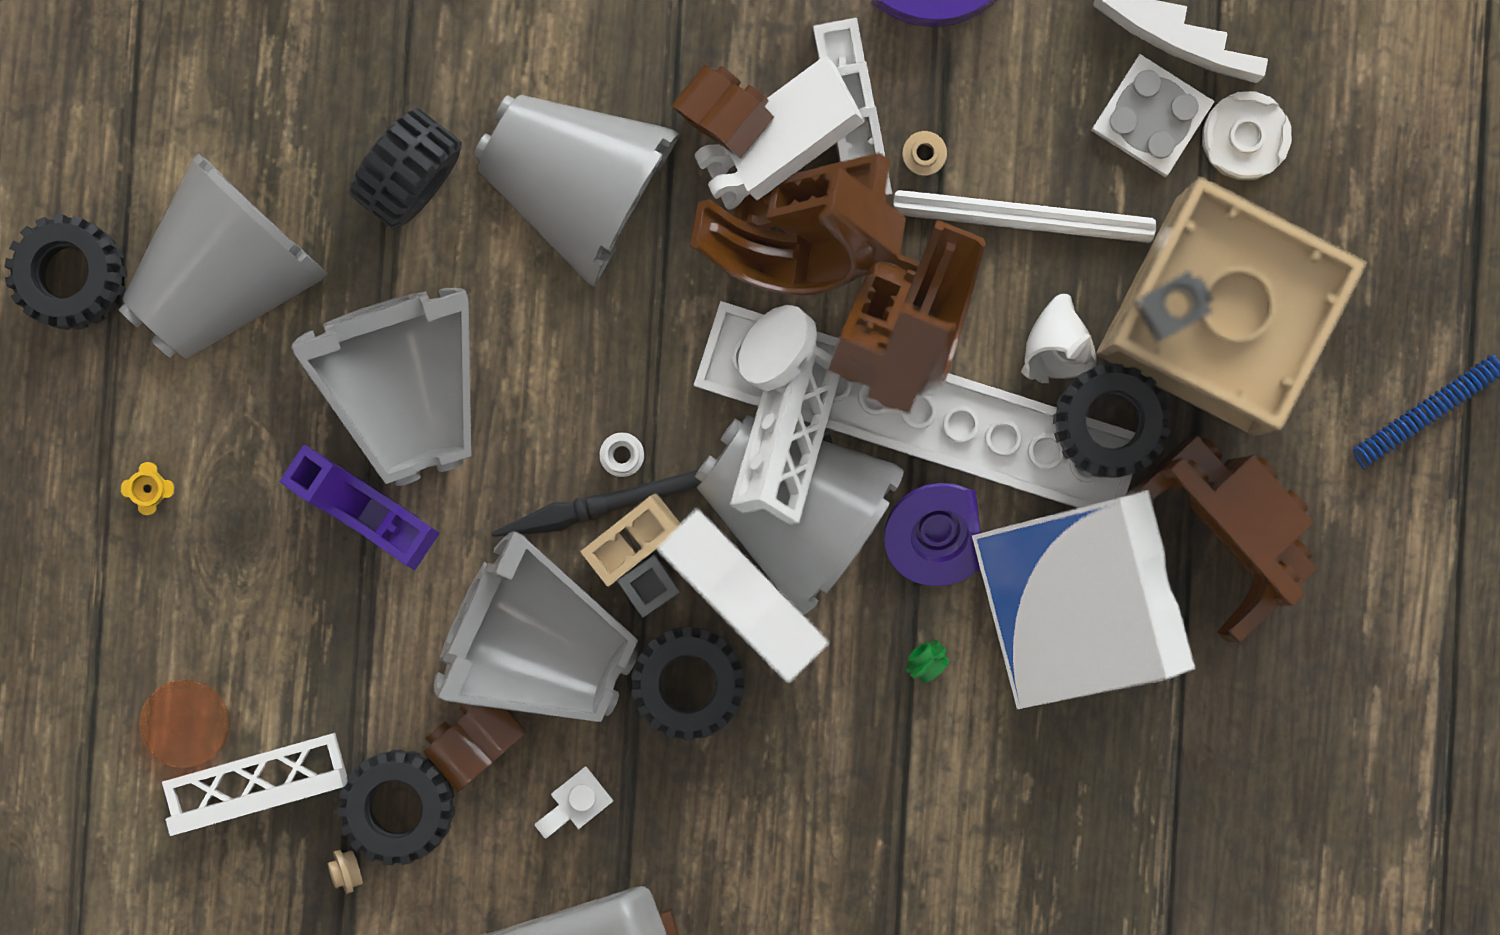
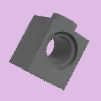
M1187 271L1133 303L1155 342L1158 343L1212 313L1208 303L1212 302L1213 298L1202 278L1197 277L1194 279L1190 271ZM1169 293H1179L1186 298L1188 311L1184 317H1174L1167 311L1165 300Z

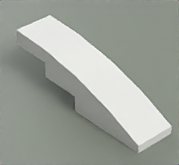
M1094 0L1093 6L1130 33L1170 55L1210 71L1258 83L1265 76L1268 59L1224 50L1227 32L1184 24L1187 6L1157 0Z
M857 18L812 26L818 58L821 59L826 55L835 64L865 121L836 143L839 162L878 152L885 156ZM889 174L885 192L887 195L892 194Z

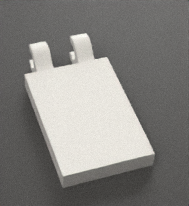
M826 55L767 98L769 102L765 107L774 118L741 158L733 155L719 144L706 145L695 153L694 156L699 167L702 170L707 167L712 177L708 186L713 197L716 199L721 197L728 210L737 207L749 194L756 200H759L865 122L835 64ZM735 165L738 171L733 174H727L729 169Z

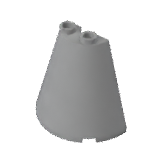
M507 95L496 112L495 119L500 122L492 136L484 134L474 151L473 157L480 160L478 172L588 284L595 287L616 250V240L655 171H661L681 133L672 128L525 95H519L515 99Z
M200 153L191 160L122 298L124 304L119 309L136 327L139 328L144 323L156 335L151 341L169 358L176 352L186 359L190 358L320 282L328 274L233 187L232 183Z
M443 288L439 290L440 298L429 299L427 292L424 291L380 302L323 324L325 333L315 337L313 331H308L297 338L292 344L295 356L385 484L394 481L396 486L406 485L420 479L419 471L424 468L436 465L439 472L449 471L463 464L462 459L471 456L469 302L464 289Z
M746 415L742 422L735 418L720 439V441L726 444L720 456L716 460L709 455L696 473L695 478L700 480L696 488L787 601L799 613L804 615L818 603L819 600L815 596L820 589L828 593L864 545L889 505V502L883 498L889 490L895 492L903 476V469L894 463L822 440L799 523L789 525L765 509L742 513L732 507L730 503L755 417ZM795 439L791 441L789 448L794 467L800 464L802 457L799 445ZM784 479L779 483L775 499L788 506L790 493Z
M511 532L495 546L494 553L498 554L499 557L494 564L483 563L456 613L439 661L447 665L444 674L438 672L435 676V694L445 701L601 722L604 715L609 716L617 704L619 692L614 690V685L620 673L628 675L636 662L638 653L634 649L638 640L523 535Z

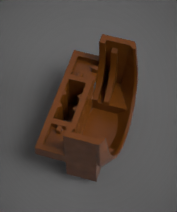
M878 152L795 173L759 200H756L750 194L746 196L735 208L734 216L711 199L698 202L690 246L731 276L757 289L790 295H815L833 291L862 276L874 274L875 265L878 262L899 258L906 217L886 203L887 194L885 192L890 160ZM778 226L786 233L771 231L767 229Z
M937 220L920 262L900 254L899 258L876 263L874 274L866 275L839 338L828 370L839 374L850 382H859L869 386L867 398L879 402L888 409H897L907 414L910 413L916 396L922 397L942 387L951 367L986 246L984 238Z
M1194 436L1182 441L1125 496L1148 491L1152 501L1168 488L1174 487L1176 491H1179L1184 487L1191 495L1189 499L1192 503L1189 506L1246 570L1254 572V578L1247 596L1217 631L1219 636L1226 642L1241 643L1278 606H1293L1305 594L1299 586L1317 568L1309 560L1312 557L1311 552L1297 538L1314 522L1306 514L1309 509L1303 499L1291 490L1286 492L1276 480L1278 477L1277 471L1266 459L1249 455L1228 459L1223 464L1220 461L1223 457L1222 453L1207 438L1201 440L1198 436Z

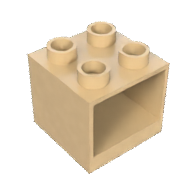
M1199 177L1176 197L1097 350L1096 356L1112 364H1123V367H1135L1142 370L1141 374L1146 377L1151 376L1157 382L1155 386L1253 437L1280 430L1366 263ZM1187 271H1190L1194 279L1201 277L1213 298V301L1208 303L1212 313L1156 343L1133 302ZM1169 293L1165 300L1167 311L1174 317H1184L1188 311L1186 298L1179 293Z

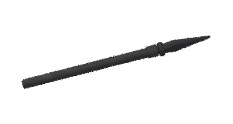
M830 434L823 436L822 440L833 443ZM698 470L606 495L603 493L586 497L585 501L579 497L574 499V502H553L493 531L491 536H506L511 532L531 534L563 531L577 522H588L589 517L595 519L607 515L611 511L640 504L655 493L662 498L695 489L700 483V480L695 478Z

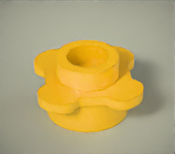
M151 462L142 463L139 466V472L132 475L129 480H124L121 484L122 495L129 497L137 504L138 511L143 515L154 514L157 510V505L164 498L172 497L175 491L173 482L164 480L157 472V466ZM147 484L152 487L150 493L144 491V486Z

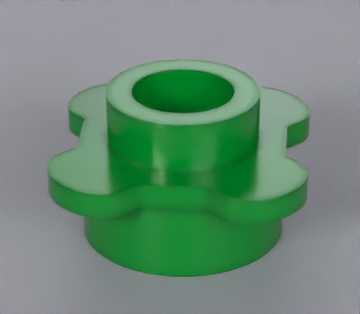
M938 640L920 644L909 655V662L906 664L905 670L908 673L911 672L910 676L913 679L919 678L923 683L930 682L947 667L949 658L945 655L946 648L940 646L941 643Z

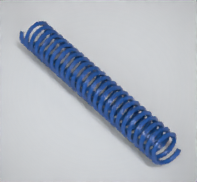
M1488 355L1487 360L1482 359L1481 364L1476 363L1475 368L1471 367L1469 372L1465 371L1463 376L1459 375L1458 380L1453 379L1452 384L1447 383L1446 387H1441L1440 391H1435L1434 395H1429V399H1423V403H1417V407H1412L1411 411L1407 410L1405 415H1400L1399 419L1395 418L1394 423L1389 422L1388 427L1383 426L1382 431L1377 430L1376 435L1371 434L1370 439L1365 438V442H1359V447L1353 446V454L1360 467L1365 470L1367 468L1359 457L1358 452L1368 465L1372 466L1373 463L1363 447L1368 451L1371 458L1378 462V457L1370 448L1369 443L1373 446L1379 457L1384 458V453L1376 444L1375 439L1387 454H1390V449L1381 436L1384 437L1392 450H1396L1394 442L1398 446L1402 445L1399 437L1403 442H1407L1408 439L1399 428L1398 423L1402 426L1407 436L1413 438L1412 431L1415 434H1419L1417 426L1421 430H1425L1423 422L1426 426H1431L1430 420L1432 422L1437 421L1435 415L1442 419L1441 411L1448 415V409L1454 411L1453 404L1460 407L1459 400L1466 403L1465 396L1471 399V393L1477 395V389L1483 391V385L1489 387L1488 380L1491 383H1495V378L1500 379V361L1496 355ZM1479 368L1482 369L1485 376L1480 372ZM1456 384L1459 385L1462 392L1457 388ZM1450 387L1454 390L1456 396L1451 392ZM1444 391L1448 394V396H1449V398L1451 399V401H1450V400L1448 399V397L1445 395ZM1427 403L1431 406L1433 412L1428 408ZM1421 407L1425 410L1428 417L1422 412ZM1415 411L1420 415L1422 421L1416 415ZM1410 416L1413 417V419H1414L1415 423L1417 424V426H1416V425L1414 424V422L1410 419ZM1404 420L1407 421V423L1409 424V426H1410V428L1412 429V431H1411V430L1409 429V427L1405 424ZM1392 427L1396 430V432L1398 433L1399 437L1395 434V432L1393 431ZM1386 431L1391 435L1394 442L1387 435Z

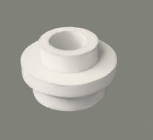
M616 433L609 436L603 442L600 449L602 466L607 472L617 477H627L634 474L640 469L644 460L642 444L636 437L628 433ZM622 446L627 447L631 453L629 461L623 464L616 462L614 459L615 450Z

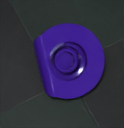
M937 483L917 488L899 500L891 510L885 523L884 545L889 560L900 574L919 584L945 586L960 582L980 570L972 535L981 533L976 491L955 484Z

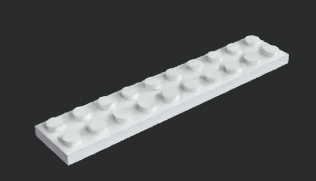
M720 301L694 387L759 407L763 390L747 382L741 375L738 358L745 337L763 314ZM817 332L815 345L834 356L839 338ZM814 362L812 374L818 388L822 386L826 369ZM948 373L942 387L922 397L916 396L911 411L907 414L897 409H888L879 402L867 398L869 386L859 382H850L841 376L839 378L826 429L1075 508L1121 498L1127 494L1133 474L1119 478H1099L1091 476L1089 472L1080 471L1074 467L1075 463L1065 458L1062 454L1063 449L1060 443L1056 442L1054 436L1056 424H1053V414L1056 413L1057 407ZM807 399L803 401L800 412L803 421L811 424L813 414ZM1086 417L1089 434L1103 447H1122L1135 435V432Z

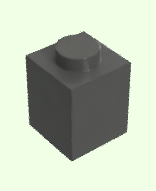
M656 555L617 580L642 617L647 616L681 592Z

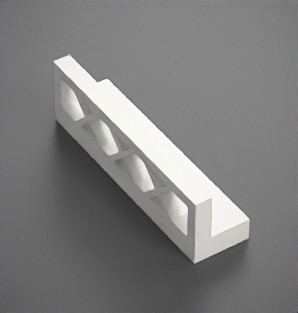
M815 345L814 352L809 360L804 357L802 363L798 366L802 371L794 380L778 389L763 390L730 503L732 507L742 513L765 509L789 525L799 523L840 378L839 374L828 370L833 356ZM814 362L826 369L822 386L818 388L812 374ZM808 399L813 418L811 425L805 427L800 410L803 401ZM795 439L802 454L800 464L794 467L789 453L791 441ZM784 479L790 493L788 506L775 499L779 483Z
M332 733L163 781L162 784L171 817L166 818L170 836L344 787L348 780H346L347 774L336 734ZM327 745L334 770L316 774L302 766L310 749ZM302 752L297 762L286 757L291 754ZM278 759L293 768L284 784L273 786L259 778L265 765L270 760ZM259 764L254 774L243 769ZM235 771L250 780L242 796L233 799L216 790L225 773ZM298 771L308 776L307 778L293 781ZM216 776L211 786L200 781ZM192 783L207 792L198 809L182 813L175 787ZM255 783L265 788V790L250 793ZM212 796L222 800V802L208 805Z

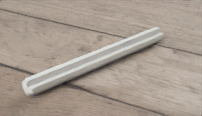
M902 190L896 191L893 199V208L903 216L1146 243L1152 242L1156 233V221L1148 217Z

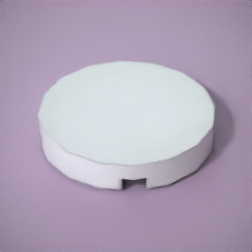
M1255 91L1236 92L1222 99L1208 113L1202 128L1203 149L1209 162L1223 175L1236 180H1256L1273 172L1286 158L1292 142L1291 124L1287 115L1284 114L1279 104L1271 97Z
M792 305L776 307L763 315L749 330L741 345L738 358L741 375L747 382L765 391L781 388L794 380L802 371L798 366L802 363L804 357L809 360L814 352L817 340L815 322L799 307Z

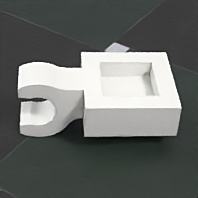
M585 766L551 793L559 805L536 822L535 827L545 839L569 819L579 829L614 800L587 766Z

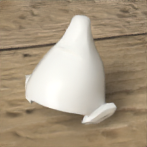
M1057 295L1041 313L1030 332L1026 343L1025 365L1021 373L1031 380L1036 379L1041 383H1049V378H1075L1096 367L1097 357L1091 335L1075 313L1070 295Z

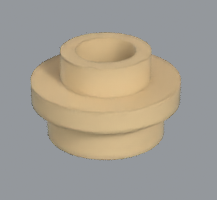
M917 132L911 135L904 144L902 152L903 161L906 167L914 174L920 176L935 174L943 167L946 161V145L933 132ZM922 145L929 146L933 150V157L927 161L921 160L916 153L918 147Z
M341 850L333 851L335 861L327 864L334 887L339 888L343 886L346 894L354 892L353 887L363 884L356 857L352 850L342 853Z

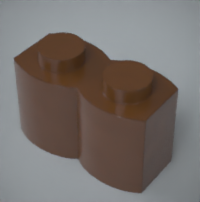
M703 65L671 107L695 129L713 139L733 155L741 158L774 118L765 107L769 100L749 84L745 89L739 87L741 84L740 80L724 67L720 66L715 71L707 65Z
M465 703L459 708L464 716L451 727L444 721L425 738L431 745L423 752L458 792L527 733V730L508 709Z

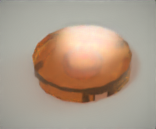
M185 679L168 682L150 695L143 704L139 726L143 743L156 756V759L165 765L188 768L202 765L218 754L226 743L230 729L228 708L217 691L206 683Z

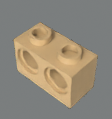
M655 493L580 552L607 587H609L653 553L681 524L658 494Z

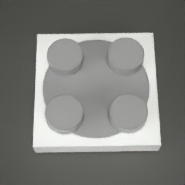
M1140 54L1091 131L1163 177H1166L1215 101Z

